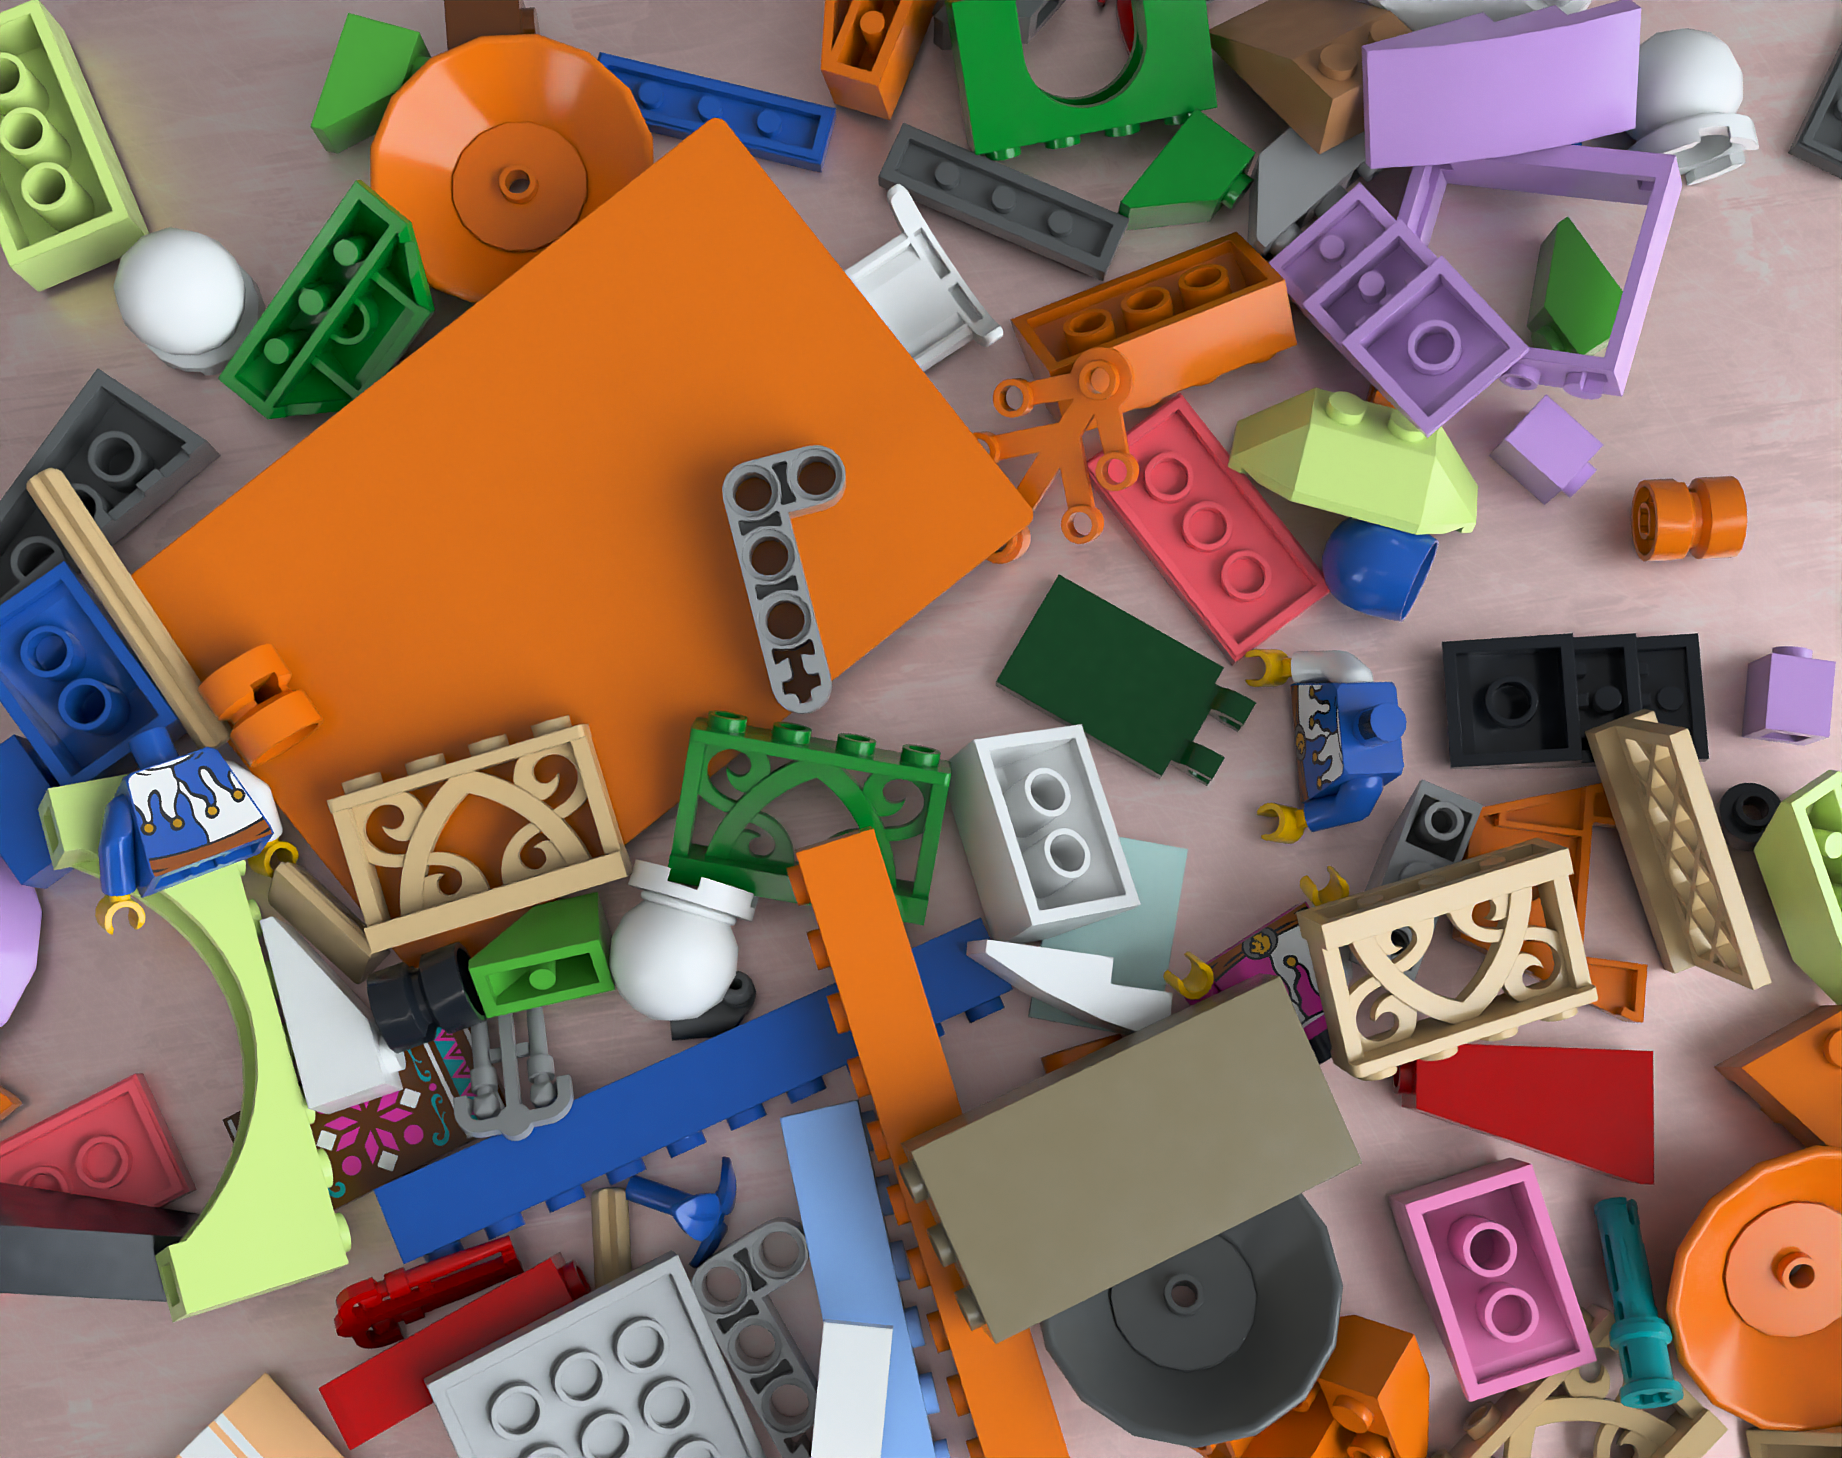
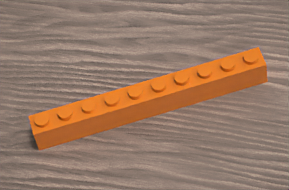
M868 826L795 849L799 864L786 868L798 907L811 903L819 928L806 933L818 971L831 967L839 992L826 997L838 1035L851 1031L859 1056L847 1059L846 1061L858 1098L871 1095L879 1119L866 1123L878 1162L891 1158L899 1183L888 1186L886 1189L898 1226L911 1222L919 1247L906 1250L917 1288L920 1290L929 1286L932 1287L938 1310L926 1314L938 1354L948 1350L952 1351L958 1374L946 1377L958 1417L971 1413L978 1437L966 1440L970 1457L1070 1458L1030 1328L997 1344L984 1332L982 1326L971 1331L954 1295V1292L964 1288L954 1263L946 1267L942 1266L928 1237L926 1229L936 1225L926 1200L917 1204L914 1203L899 1171L898 1166L908 1162L901 1143L963 1113L874 828Z

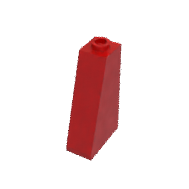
M1463 1044L1457 1046L1458 1052L1449 1058L1437 1061L1417 1059L1397 1066V1072L1392 1075L1393 1090L1395 1094H1402L1403 1108L1619 1181L1640 1185H1654L1653 1051Z
M561 1252L319 1387L318 1389L349 1450L358 1447L434 1403L423 1380L424 1378L592 1292L591 1287L579 1264L575 1260L566 1263Z

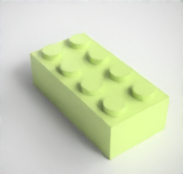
M30 0L0 13V244L10 268L40 292L121 258L142 236L150 233L64 29L40 0Z

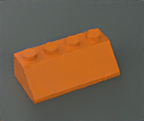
M1237 231L1010 319L1034 380L1071 373L1076 359L1082 353L1092 348L1110 347L1124 354L1132 365L1135 383L1130 398L1121 406L1122 414L1133 409L1151 407L1157 404L1163 397L1191 386L1207 385L1215 381L1219 375L1244 365L1268 361L1277 352L1297 345L1285 279ZM1097 368L1092 373L1091 384L1096 391L1102 393L1108 388L1110 378L1104 369ZM1073 399L1045 403V406L1058 423ZM1095 417L1086 431L1097 428Z

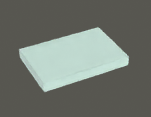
M1119 837L1141 905L1081 928L1041 940L1040 947L1114 957L1111 984L1165 991L1166 982L1163 975L1169 968L1188 849ZM1031 997L1028 1017L1114 1032L1081 1021Z

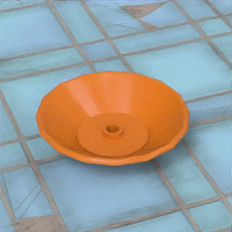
M539 34L480 36L429 58L391 96L370 146V188L412 222L428 284L435 290L476 304L654 164L653 137L630 88L591 53ZM518 179H525L530 182L529 187L522 193H512L509 191L511 184Z
M1815 1145L1756 1163L1707 1201L1676 1250L1666 1302V1312L1678 1362L1711 1404L1760 1429L1808 1431L1842 1426V1147ZM1802 1264L1797 1272L1789 1276L1795 1266Z

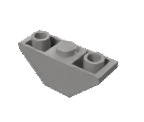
M1290 127L1259 154L1250 176L1254 181L1250 186L1248 243L1265 260L1271 255L1275 257L1303 232L1301 230L1303 226L1316 215L1320 218L1348 193L1345 189L1360 176L1366 182H1369L1384 169H1370L1366 164L1365 131L1319 155Z
M1423 779L1419 781L1382 846L1365 891L1462 861L1483 805ZM1440 916L1434 917V929ZM1408 926L1392 931V943L1403 948L1394 954L1386 955L1390 960L1401 954L1410 944L1412 933ZM1350 950L1348 961L1361 966ZM1424 955L1414 966L1403 972L1412 981L1416 978Z

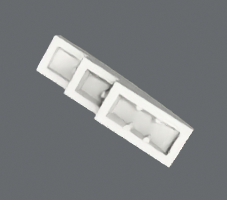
M988 939L967 942L966 955L1020 991L1081 1021L1128 1036L1171 1015L1172 992L1111 984L1114 957Z
M830 1319L824 1320L811 1458H881L893 1326Z

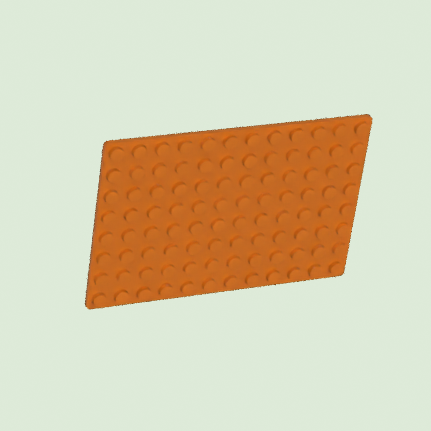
M712 118L131 574V577L201 682L231 660L260 645L273 644L292 672L288 686L291 690L305 691L324 719L323 724L289 750L256 767H249L231 739L227 742L251 773L269 785L275 803L361 909L334 817L330 813L327 800L345 795L341 784L343 782L378 772L381 773L383 783L408 776L405 764L443 753L446 764L471 757L468 748L470 744L506 734L509 745H513L534 738L531 726L569 715L572 726L589 724L593 744L625 846L679 803L690 730L697 717L708 718L709 711L733 712L746 716L748 718V726L771 730L774 722H781L793 713L777 702L771 688L723 501L722 486L726 475L733 467L743 462L813 445H821L832 449L840 456L845 466L846 489L843 497L836 505L823 511L791 519L832 681L1025 529L1033 520V510L728 124L720 118ZM813 462L803 468L798 482L799 486L806 493L821 495L831 489L836 475L827 464ZM750 478L744 481L736 492L737 505L747 511H758L764 508L769 503L772 495L771 486L765 480L759 478ZM765 541L759 544L752 555L754 569L763 575H775L781 572L788 561L787 548L776 541ZM791 603L776 606L770 612L768 618V628L771 634L780 639H791L797 636L802 631L805 623L803 611ZM809 642L804 647L795 651L774 652L777 664L786 658L790 659L794 679L784 683L786 694H797L801 703H805L812 698L811 690L813 688L821 686L820 676L808 675L801 658V654H815L813 642ZM227 721L233 729L234 725L232 724V722ZM728 749L714 755L708 764L709 778L742 752ZM551 754L542 758L534 767V775L541 783L551 782L559 773L560 780L556 791L552 796L543 800L553 809L559 807L571 797L578 781V774L574 764L564 756ZM518 759L480 770L479 772L491 774L514 783V769ZM447 781L408 793L418 798L426 809L430 801ZM469 793L449 817L433 852H450L465 857L481 870L491 889L502 886L501 867L506 847L512 837L531 822L507 806ZM587 799L579 809L564 819L574 829L592 858L605 853ZM395 805L379 806L370 814L367 820L366 833L369 841L375 847L387 853L406 854L410 840L398 841L391 838L382 828V826H386L391 829H397L402 825L404 815L399 807ZM542 831L532 837L520 852L523 864L531 869H539L546 862L544 851L540 848H533L542 841L550 840ZM375 865L391 919L401 916L400 886L403 867ZM430 865L428 876L439 873L445 874L439 880V888L443 893L452 895L460 889L462 877L459 871L448 866ZM558 898L392 947V949L402 962H405L409 967L414 966L415 968L419 967L422 954L455 942H460L472 958L532 907L554 902Z

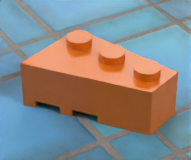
M1842 1004L1822 1005L1714 1066L1728 1081H1734L1761 1106L1760 1110L1774 1123H1780L1805 1147L1808 1148L1815 1145L1842 1147Z

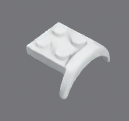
M901 184L892 186L887 191V201L902 234L844 272L924 372L973 339L983 347L990 346L1003 336V329L989 315L960 276L928 227L908 190Z

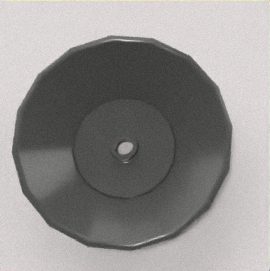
M1301 1193L1040 1322L1046 1350L1082 1402L1133 1436L1199 1448L1256 1436L1306 1400L1336 1348L1343 1283L1327 1226ZM1177 1286H1187L1195 1294V1303L1189 1307H1181L1173 1301L1171 1291Z

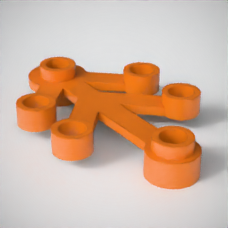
M1097 347L1085 351L1074 362L1071 373L1030 382L1022 378L1006 379L996 386L993 393V404L1001 415L1009 418L1028 414L1036 404L1073 399L1058 423L998 435L989 431L972 433L977 440L981 439L988 444L989 455L996 464L1003 459L1039 452L1016 488L1033 511L1061 470L1068 507L1061 520V529L1064 536L1075 544H1084L1095 540L1100 536L1104 528L1103 515L1094 504L1082 435L1094 417L1096 418L1104 455L1097 462L1095 469L1099 484L1109 491H1120L1132 486L1139 474L1138 463L1129 452L1121 406L1130 398L1135 383L1134 371L1127 357L1110 347ZM1097 368L1104 369L1110 378L1108 388L1102 393L1096 391L1091 384L1092 373ZM1011 386L1018 387L1023 394V403L1017 410L1011 408L1006 401V394ZM1113 459L1122 461L1126 466L1127 474L1121 483L1113 481L1108 474V466ZM1078 512L1087 514L1091 519L1092 528L1088 535L1078 533L1074 527V518ZM1028 526L1008 541L1003 550H997L986 560L995 564H1004L1020 558L1027 551L1030 544L1031 535Z

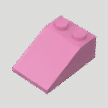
M1509 1157L1388 1196L1408 1261L1467 1401L1472 1402L1597 1361L1531 1163Z

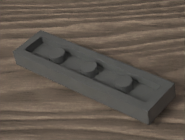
M906 123L902 124L878 176L879 186L889 190L892 186L901 184L908 190L913 201L1101 281H1104L1130 219L986 157L975 155L972 151Z

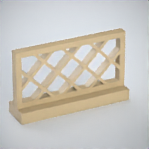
M1643 709L1585 731L1664 970L1676 974L1697 966L1752 990L1771 984V978L1689 729L1658 723L1653 710Z

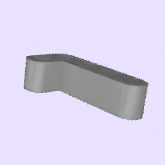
M821 445L806 446L743 462L733 467L726 475L722 486L723 501L771 688L778 703L786 710L798 714L812 713L822 708L829 700L832 691V678L791 522L792 518L826 510L836 505L843 497L846 489L845 466L840 456L832 449ZM813 462L827 464L836 475L834 485L828 492L821 495L806 493L799 486L798 482L800 472L806 465ZM750 478L765 480L772 490L769 503L758 511L744 510L736 503L738 487ZM765 541L779 542L788 550L786 566L775 575L760 574L752 565L754 550ZM791 603L798 606L804 613L805 623L803 629L797 636L791 639L777 638L771 634L768 628L770 612L780 604ZM809 642H813L815 654H801V658L808 675L820 676L821 686L811 690V701L801 703L797 694H786L784 683L794 679L790 659L786 658L777 664L774 652L795 651L804 647Z
M777 1217L763 1223L712 1254L697 1268L692 1278L691 1286L716 1342L782 1458H811L812 1444L804 1432L814 1424L818 1381L768 1295L793 1280L803 1271L809 1258V1253L801 1223L791 1218ZM774 1232H785L791 1235L796 1240L799 1248L797 1260L786 1267H777L769 1263L762 1250L763 1241L767 1235ZM720 1266L734 1270L741 1282L739 1296L730 1301H720L714 1298L708 1292L706 1286V1277L711 1269ZM751 1325H758L768 1329L775 1341L774 1351L762 1359H754L747 1356L739 1344L740 1332ZM786 1384L795 1385L806 1393L809 1406L801 1415L786 1417L780 1414L774 1407L772 1393L780 1386ZM804 1433L797 1442H794L791 1438Z

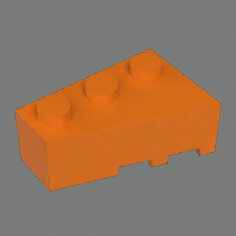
M825 0L821 72L834 104L891 120L932 20V12L938 0Z

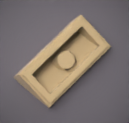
M281 862L275 868L268 893L270 905L350 980L356 984L364 982L368 975L381 964L391 951L386 949L371 954L364 928L367 927L366 924L303 866L290 862Z

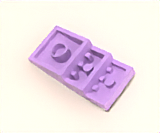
M1619 0L1567 15L1554 5L1494 22L1482 12L1363 45L1362 73L1366 164L1370 169L1440 165L1505 157L1571 145L1635 129L1641 7L1632 0Z
M1360 182L1268 262L1285 279L1288 298L1426 438L1431 436L1529 352V347L1451 264L1442 255L1437 258L1401 218L1396 221Z

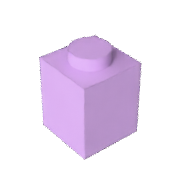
M1546 394L1489 456L1545 505L1560 491H1563L1569 498L1572 497L1597 470L1588 461L1599 451L1603 444Z
M1779 646L1772 648V653L1749 663L1742 737L1802 746L1829 738L1836 662L1813 659V651L1807 648Z

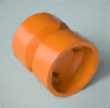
M1734 476L1698 477L1693 479L1688 487L1685 482H1677L1674 479L1643 480L1637 485L1632 500L1631 531L1634 548L1638 557L1643 562L1684 559L1688 551L1696 559L1733 558L1738 556L1742 550L1747 530V504L1744 490L1739 480Z
M270 643L260 645L236 657L212 673L198 686V692L217 720L231 721L234 725L229 737L249 767H256L279 756L312 734L324 722V719L304 690L290 689L288 684L292 677V672L273 644Z

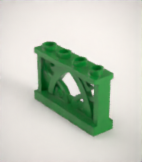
M709 711L708 718L697 717L690 730L677 820L668 867L671 870L667 881L699 886L701 877L753 893L757 897L797 903L786 869L799 864L798 861H795L792 841L785 828L775 818L761 810L787 790L806 781L818 778L840 798L859 826V828L838 832L828 839L868 826L874 828L902 921L924 925L952 774L951 762L941 760V752L939 750L913 744L903 745L901 752L876 748L877 741L875 739L851 733L838 734L837 741L811 737V728L789 722H774L772 730L747 725L748 718L746 716L727 711ZM733 749L747 755L751 761V769L745 774H736L728 766L726 768L727 777L731 785L735 789L744 792L737 801L719 792L712 784L708 775L709 761L714 755L723 750ZM768 755L793 760L771 772V763ZM846 769L871 774L867 777L862 788ZM897 779L913 782L920 789L924 798L921 812L906 824L885 827L880 816L885 817L895 814L904 805L906 797L899 801L886 799L883 794L885 784ZM699 796L712 806L727 813L715 831L709 846L692 843ZM749 822L764 829L773 837L775 848L771 853L763 856L754 854L750 850V841L760 837L761 834L745 829ZM922 834L914 881L896 879V867L890 841L905 840Z

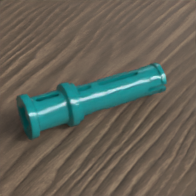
M1626 1197L1604 1199L1596 1203L1593 1209L1600 1232L1608 1285L1614 1307L1616 1323L1611 1326L1608 1336L1610 1346L1619 1352L1624 1386L1619 1390L1620 1402L1624 1406L1640 1409L1668 1406L1682 1400L1684 1392L1682 1384L1673 1378L1667 1345L1673 1339L1671 1328L1663 1319L1659 1318L1657 1307L1655 1306L1653 1286L1640 1230L1637 1202L1634 1199L1627 1201Z

